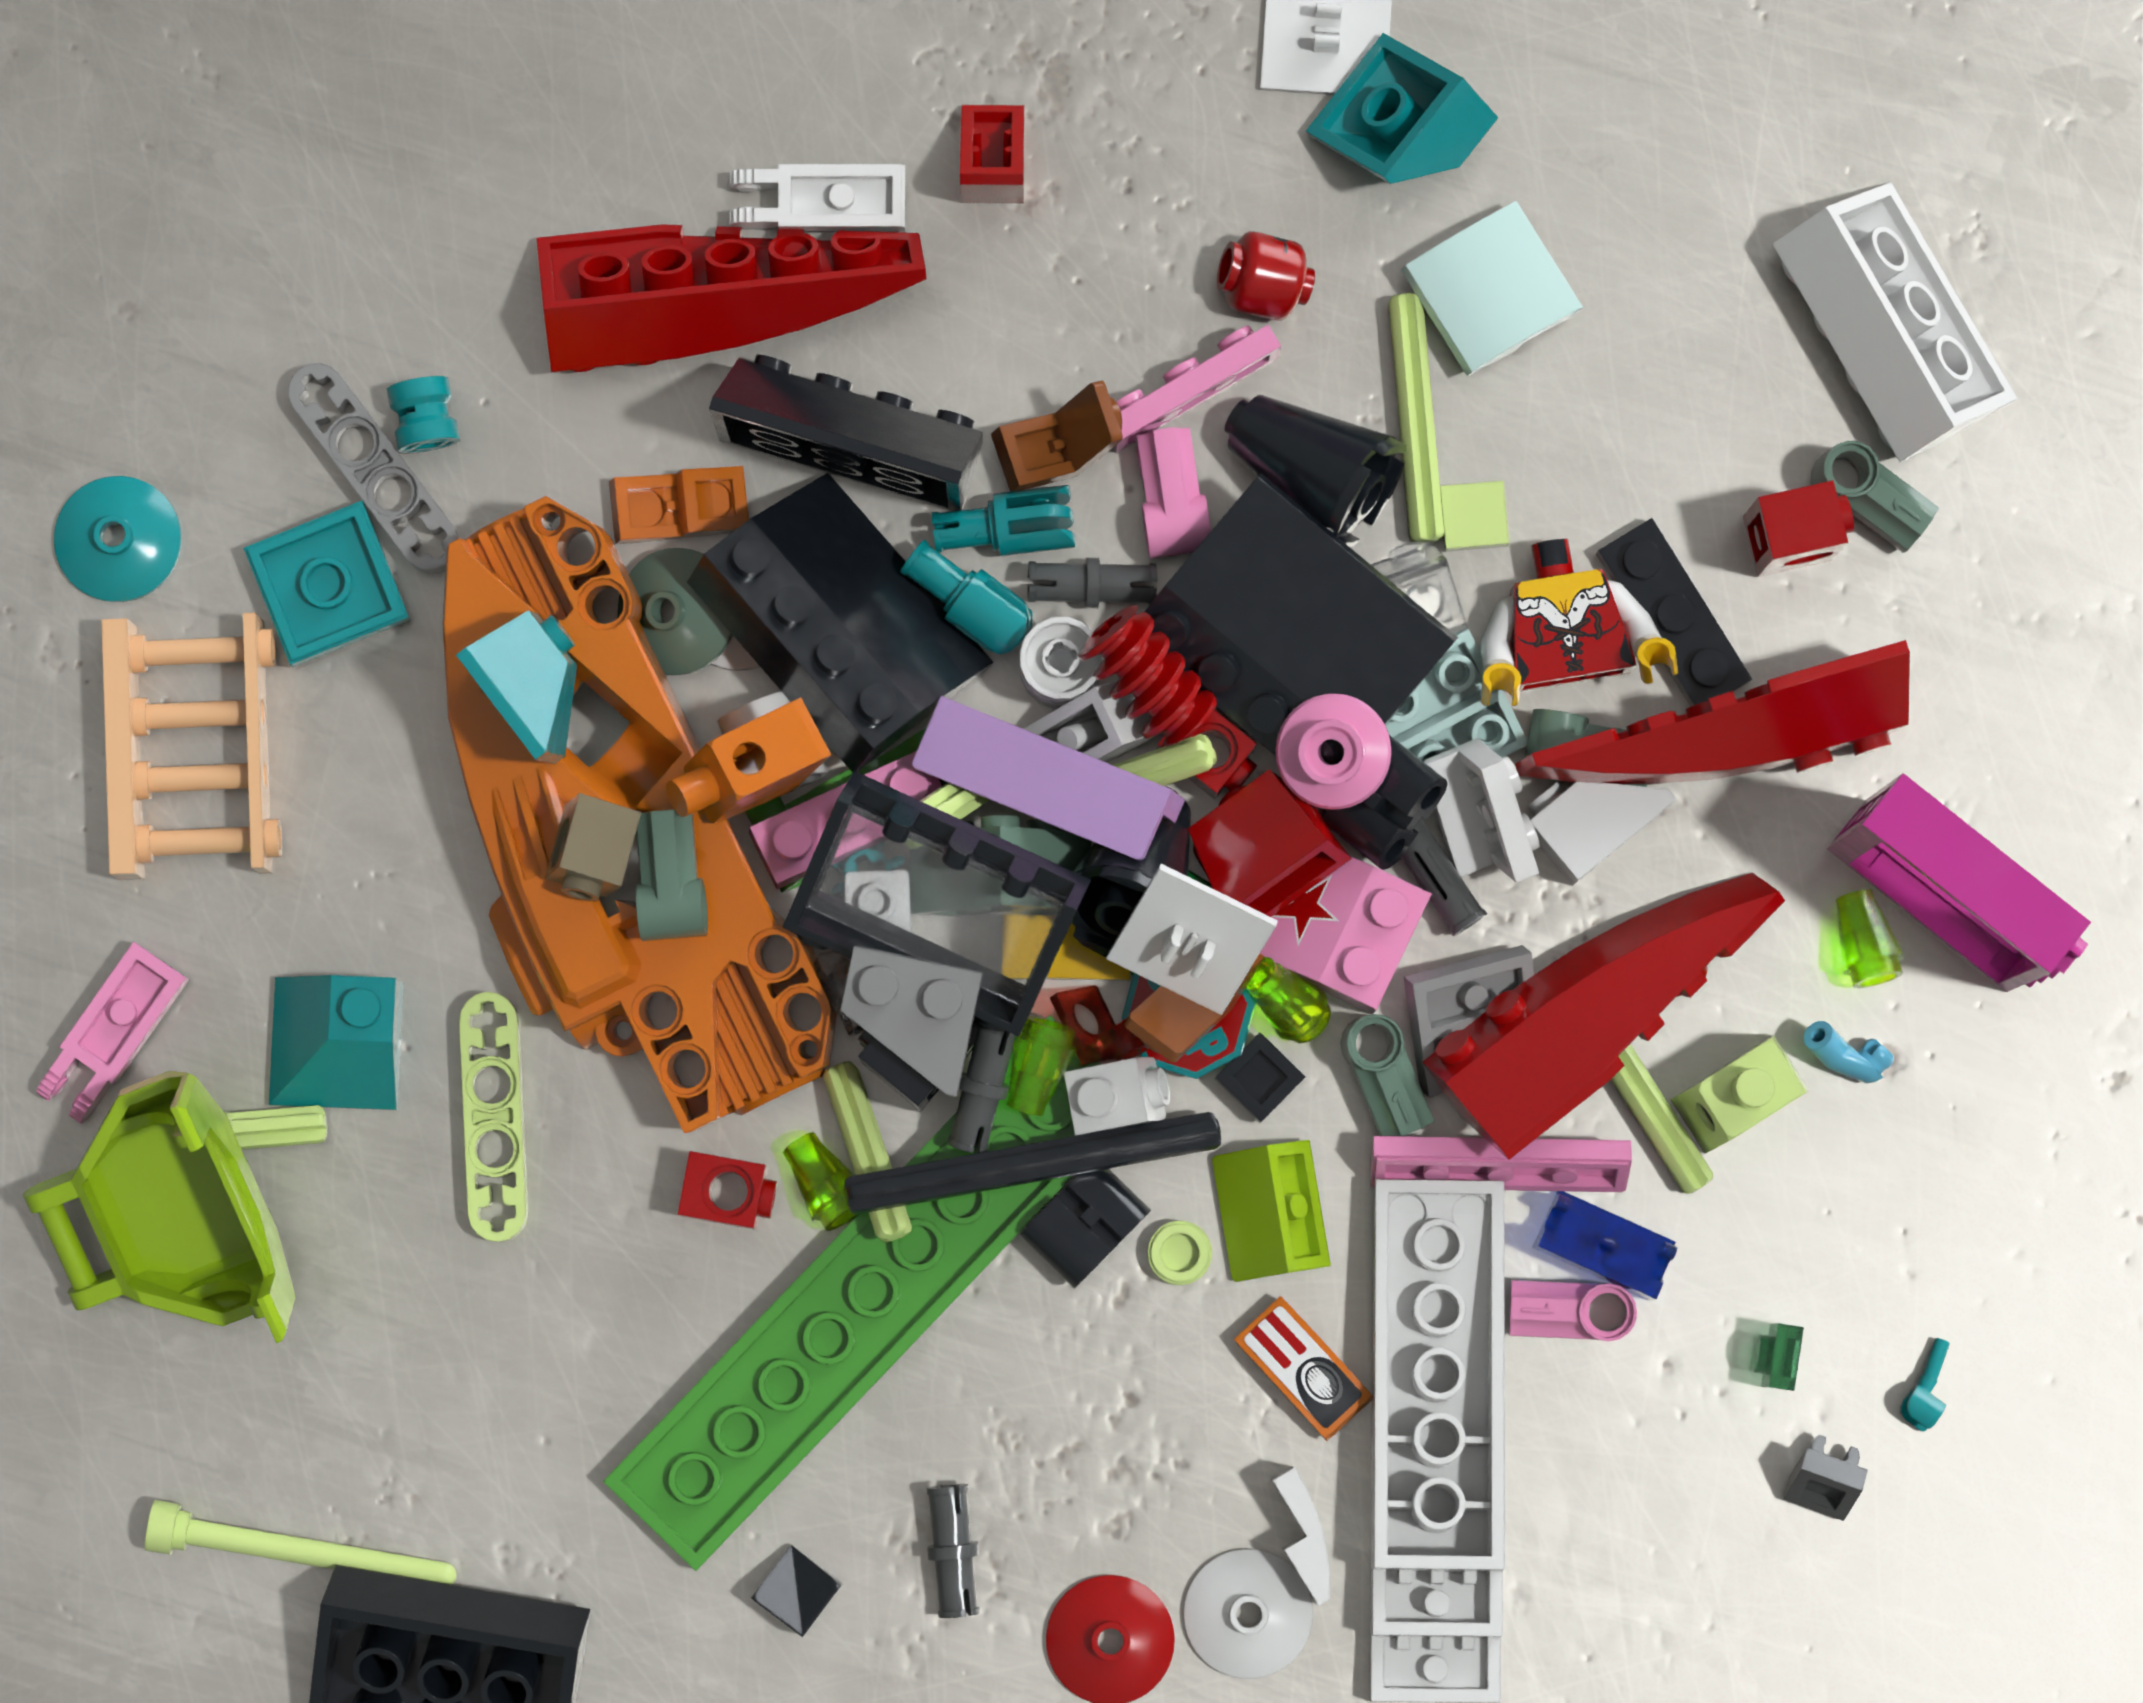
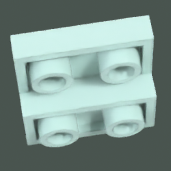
M1517 201L1448 238L1401 269L1467 376L1515 352L1524 342L1573 317L1583 308Z
M1461 626L1452 631L1458 639L1386 725L1389 735L1422 761L1476 738L1502 758L1527 745L1528 740L1503 690L1491 692L1490 706L1482 704L1480 700L1484 675L1482 656L1470 630L1465 626Z

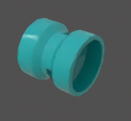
M427 376L398 382L386 388L390 409L396 412L399 417L400 425L395 430V437L400 453L428 452L452 446L460 441L457 421L449 416L447 404L452 399L448 377Z

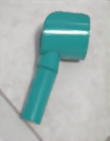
M1935 1338L1923 1374L1900 1405L1902 1417L1922 1432L1932 1428L1937 1423L1947 1406L1931 1394V1391L1938 1382L1937 1379L1950 1346V1342L1941 1338Z

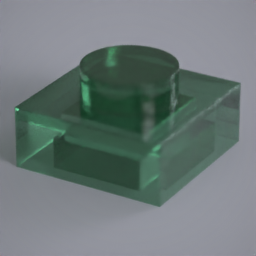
M1773 1323L1770 1324L1769 1335L1759 1334L1754 1352L1753 1372L1763 1374L1762 1388L1795 1391L1804 1327Z

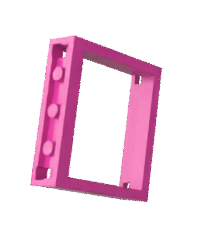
M1904 773L1867 798L1827 848L1829 852L2006 992L2023 985L2030 988L2037 981L2041 984L2048 976L2053 979L2059 972L2064 974L2074 960L2079 958L2088 946V943L2080 936L2091 924L2090 920Z

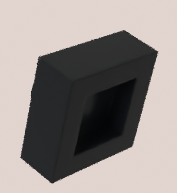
M1259 1032L1244 1048L1242 1055L1233 1059L1215 1077V1080L1261 1123L1306 1076Z

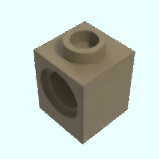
M582 793L577 794L564 806L545 879L562 884L561 892L576 899L595 902L599 900L600 896L605 898L610 896L622 886L641 812Z

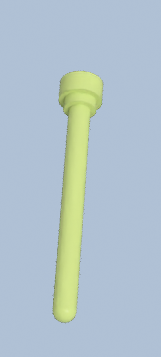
M154 1500L145 1537V1551L172 1555L174 1549L185 1551L187 1545L333 1570L336 1565L450 1585L454 1584L457 1577L456 1569L447 1562L192 1519V1512L181 1511V1504Z

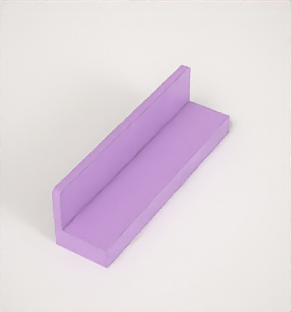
M943 696L939 698L912 762L913 767L921 772L1136 860H1143L1146 857L1161 819L1164 818L1175 823L1185 801L1183 797L1170 788Z

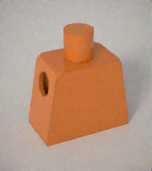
M800 697L706 743L683 766L684 774L666 783V792L670 804L681 817H686L703 809L708 820L716 824L793 791L828 759L831 753Z

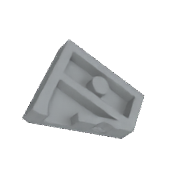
M855 945L840 1011L946 1095L956 1097L960 1087L983 972Z
M1523 945L1404 976L1418 1080L1422 1092L1429 1098L1438 1096L1443 1091L1422 1061L1435 1052L1438 1043L1445 1036L1456 1030H1463L1486 1011L1491 1000L1497 995L1513 990L1522 982L1535 975L1532 952Z

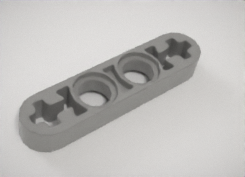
M322 363L308 364L299 368L292 376L288 386L289 400L294 410L408 562L418 571L426 574L445 572L447 545L460 538L452 523L340 374L332 367ZM313 379L320 385H325L330 381L334 383V386L328 391V396L341 414L348 405H352L355 409L353 413L337 418L326 433H322L319 427L331 421L322 408L315 402L307 406L303 405V401L309 396L305 385ZM352 427L365 428L373 436L374 445L371 453L359 461L345 459L340 454L338 448L341 435ZM389 477L405 479L411 487V497L408 504L398 511L382 509L376 501L378 486ZM424 504L431 511L420 515L419 518L430 533L438 535L444 531L447 534V537L441 542L445 553L436 560L429 553L423 554L420 557L416 555L415 552L422 544L409 524L401 534H398L394 528L396 525L413 519Z

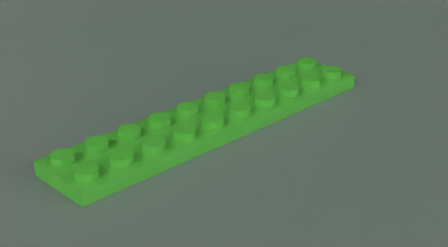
M1050 1015L1010 1056L1004 1083L1009 1085L1007 1098L999 1100L988 1142V1151L1075 1136L1064 1072L1101 1065V1063ZM956 1113L905 1166L977 1154L975 1152L976 1148H974L973 1153L947 1144L948 1137L951 1136ZM1074 1175L906 1205L905 1207L912 1225L911 1232L907 1236L892 1242H883L876 1236L869 1213L858 1214L603 1482L680 1557L697 1571Z

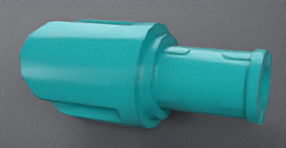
M1061 485L993 494V500L988 501V507L943 513L932 512V525L935 526V530H933L935 549L942 553L945 550L992 545L993 550H999L1002 557L1075 548V534L1067 530L1074 523L1073 510L1068 506H1064L1071 500L1070 486Z
M925 540L917 546L900 570V573L904 576L907 575L946 604L943 608L947 613L944 618L990 652L1001 655L1012 651L1025 639V636L1034 625L1033 612L1022 598L983 569H980L977 573L972 570L967 574L929 546V543Z

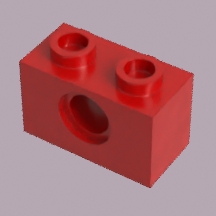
M1834 480L1760 496L1743 515L1757 577L1829 562L1848 544L1847 534L1854 532V519L1849 500L1846 495L1837 496Z

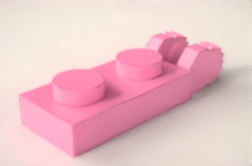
M133 942L60 1045L63 1051L40 1082L36 1091L37 1094L47 1101L58 1095L65 1087L78 1061L96 1072L85 1089L74 1100L71 1112L69 1113V1116L80 1124L84 1123L106 1095L111 1083L117 1084L190 979L138 943Z

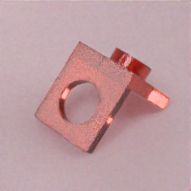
M1096 985L1057 992L1050 997L1081 1065L1114 1058L1116 1061L1131 1059L1149 1050L1140 1038L1124 1026L1127 1018L1119 1024H1115ZM1076 1004L1085 1006L1093 1013L1098 1023L1097 1034L1089 1033L1079 1024L1075 1015Z

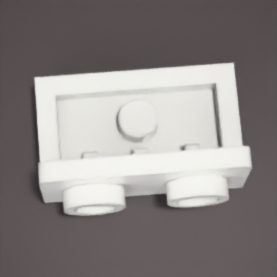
M1476 738L1423 761L1447 780L1446 791L1436 806L1435 812L1450 860L1460 876H1466L1492 864H1495L1515 883L1539 874L1533 850L1539 848L1538 836L1529 817L1525 813L1521 814L1515 794L1522 792V784L1519 774L1509 757H1500L1481 740Z

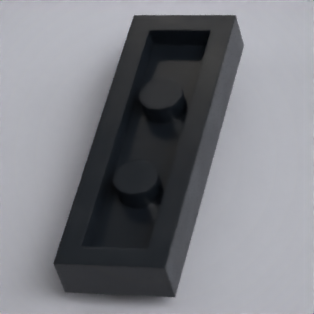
M1653 518L1597 551L1596 555L1612 581L1621 583L1649 613L1661 637L1671 641L1675 646L1678 673L1673 676L1671 668L1666 664L1664 665L1690 706L1708 701V698L1731 691L1734 692L1752 680L1749 672Z

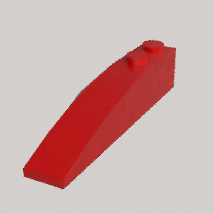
M661 224L536 238L551 372L567 370L586 372L596 367L632 363L650 365L660 360L678 359L741 347L803 330L861 309L927 279L919 233L839 230L832 236L831 240H816L813 236L804 233V229L778 228L775 238H743L742 227L717 226L715 237L684 236L683 225Z
M1906 640L1799 670L1767 680V684L1744 692V697L1736 699L1733 691L1721 694L1685 709V714L1677 716L1676 712L1672 710L1632 723L1626 726V731L1617 733L1616 728H1612L1531 753L1515 763L1519 776L1569 782L1649 785L1713 780L1773 769L1790 763H1794L1797 773L1809 771L1834 762L1831 752L1852 746L1854 755L1860 756L1892 745L1889 734L1909 725L1910 651Z
M1752 872L1691 892L1632 917L1574 948L1513 990L1497 995L1491 1000L1486 1011L1463 1030H1456L1445 1036L1438 1043L1435 1052L1423 1060L1422 1063L1460 1117L1510 1160L1609 1082L1625 1066L1618 1056L1639 1035L1641 1039L1649 1041L1665 1025L1659 1014L1676 997L1685 996L1691 998L1708 981L1706 979L1707 965L1716 956L1720 958L1732 956L1785 902V899L1777 889Z

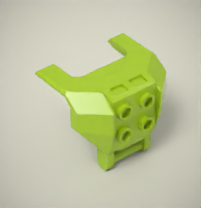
M167 1071L121 1089L76 1169L40 1182L23 1193L30 1213L39 1214L72 1287L68 1289L67 1293L75 1310L88 1309L125 1295L146 1306L222 1327L251 1315L258 1319L265 1317L275 1342H282L287 1331L296 1296L276 1223L263 1199L247 1159H245L225 1110L219 1107L199 1079L187 1072ZM76 1198L80 1199L111 1266L110 1270L95 1275L63 1206V1203Z

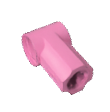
M1171 427L1137 435L1136 450L1146 503H1142V515L1149 559L1193 553L1211 532V525L1205 494L1200 495L1190 428Z
M1511 1280L1509 1336L1589 1339L1608 1342L1621 1339L1635 1325L1637 1317L1636 1302L1631 1294L1619 1285L1610 1283ZM1605 1293L1615 1294L1625 1305L1626 1312L1621 1325L1609 1331L1596 1328L1592 1324L1588 1312L1594 1298Z

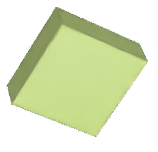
M1504 481L1440 486L1444 525V552L1507 547L1509 545Z

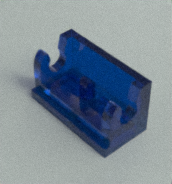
M1557 1191L1532 1247L1606 1282L1619 1285L1625 1290L1649 1301L1657 1300L1664 1284L1662 1278L1665 1270L1677 1252L1675 1241L1564 1191Z

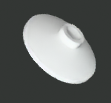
M1233 1550L1211 1560L1193 1579L1184 1603L1185 1629L1190 1643L1197 1654L1213 1669L1236 1678H1261L1285 1668L1303 1649L1312 1626L1313 1613L1310 1594L1298 1573L1280 1557L1262 1550ZM1253 1602L1261 1609V1619L1253 1627H1244L1237 1620V1610L1243 1603Z

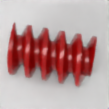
M1131 605L1103 622L1091 634L1077 656L1081 661H1086L1101 655L1103 661L1097 667L1093 676L1100 681L1116 674L1119 680L1110 690V697L1113 700H1117L1132 693L1135 699L1125 711L1127 718L1132 720L1148 713L1150 719L1144 725L1140 734L1143 738L1148 739L1163 732L1166 736L1163 745L1171 746L1190 735L1211 715L1217 705V699L1208 690L1199 691L1201 678L1193 671H1183L1185 668V658L1177 651L1167 652L1170 647V639L1162 632H1152L1154 619L1146 612L1136 613L1137 605Z

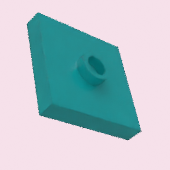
M362 500L243 548L289 664L293 668L411 620Z

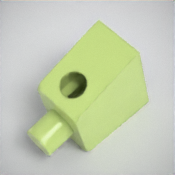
M1772 1035L1678 1094L1671 1101L1703 1152L1707 1153L1731 1141L1805 1094L1808 1088L1775 1036ZM1702 1106H1703V1107L1706 1109V1111L1709 1113L1710 1117L1712 1118V1120H1713V1122H1714V1125H1713V1124L1710 1122V1120L1707 1118L1706 1114H1705L1704 1111H1703Z

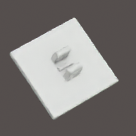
M1266 0L1260 90L1334 95L1382 33L1390 36L1392 0Z
M1160 864L1109 950L1106 959L1222 1015L1276 928L1278 921Z

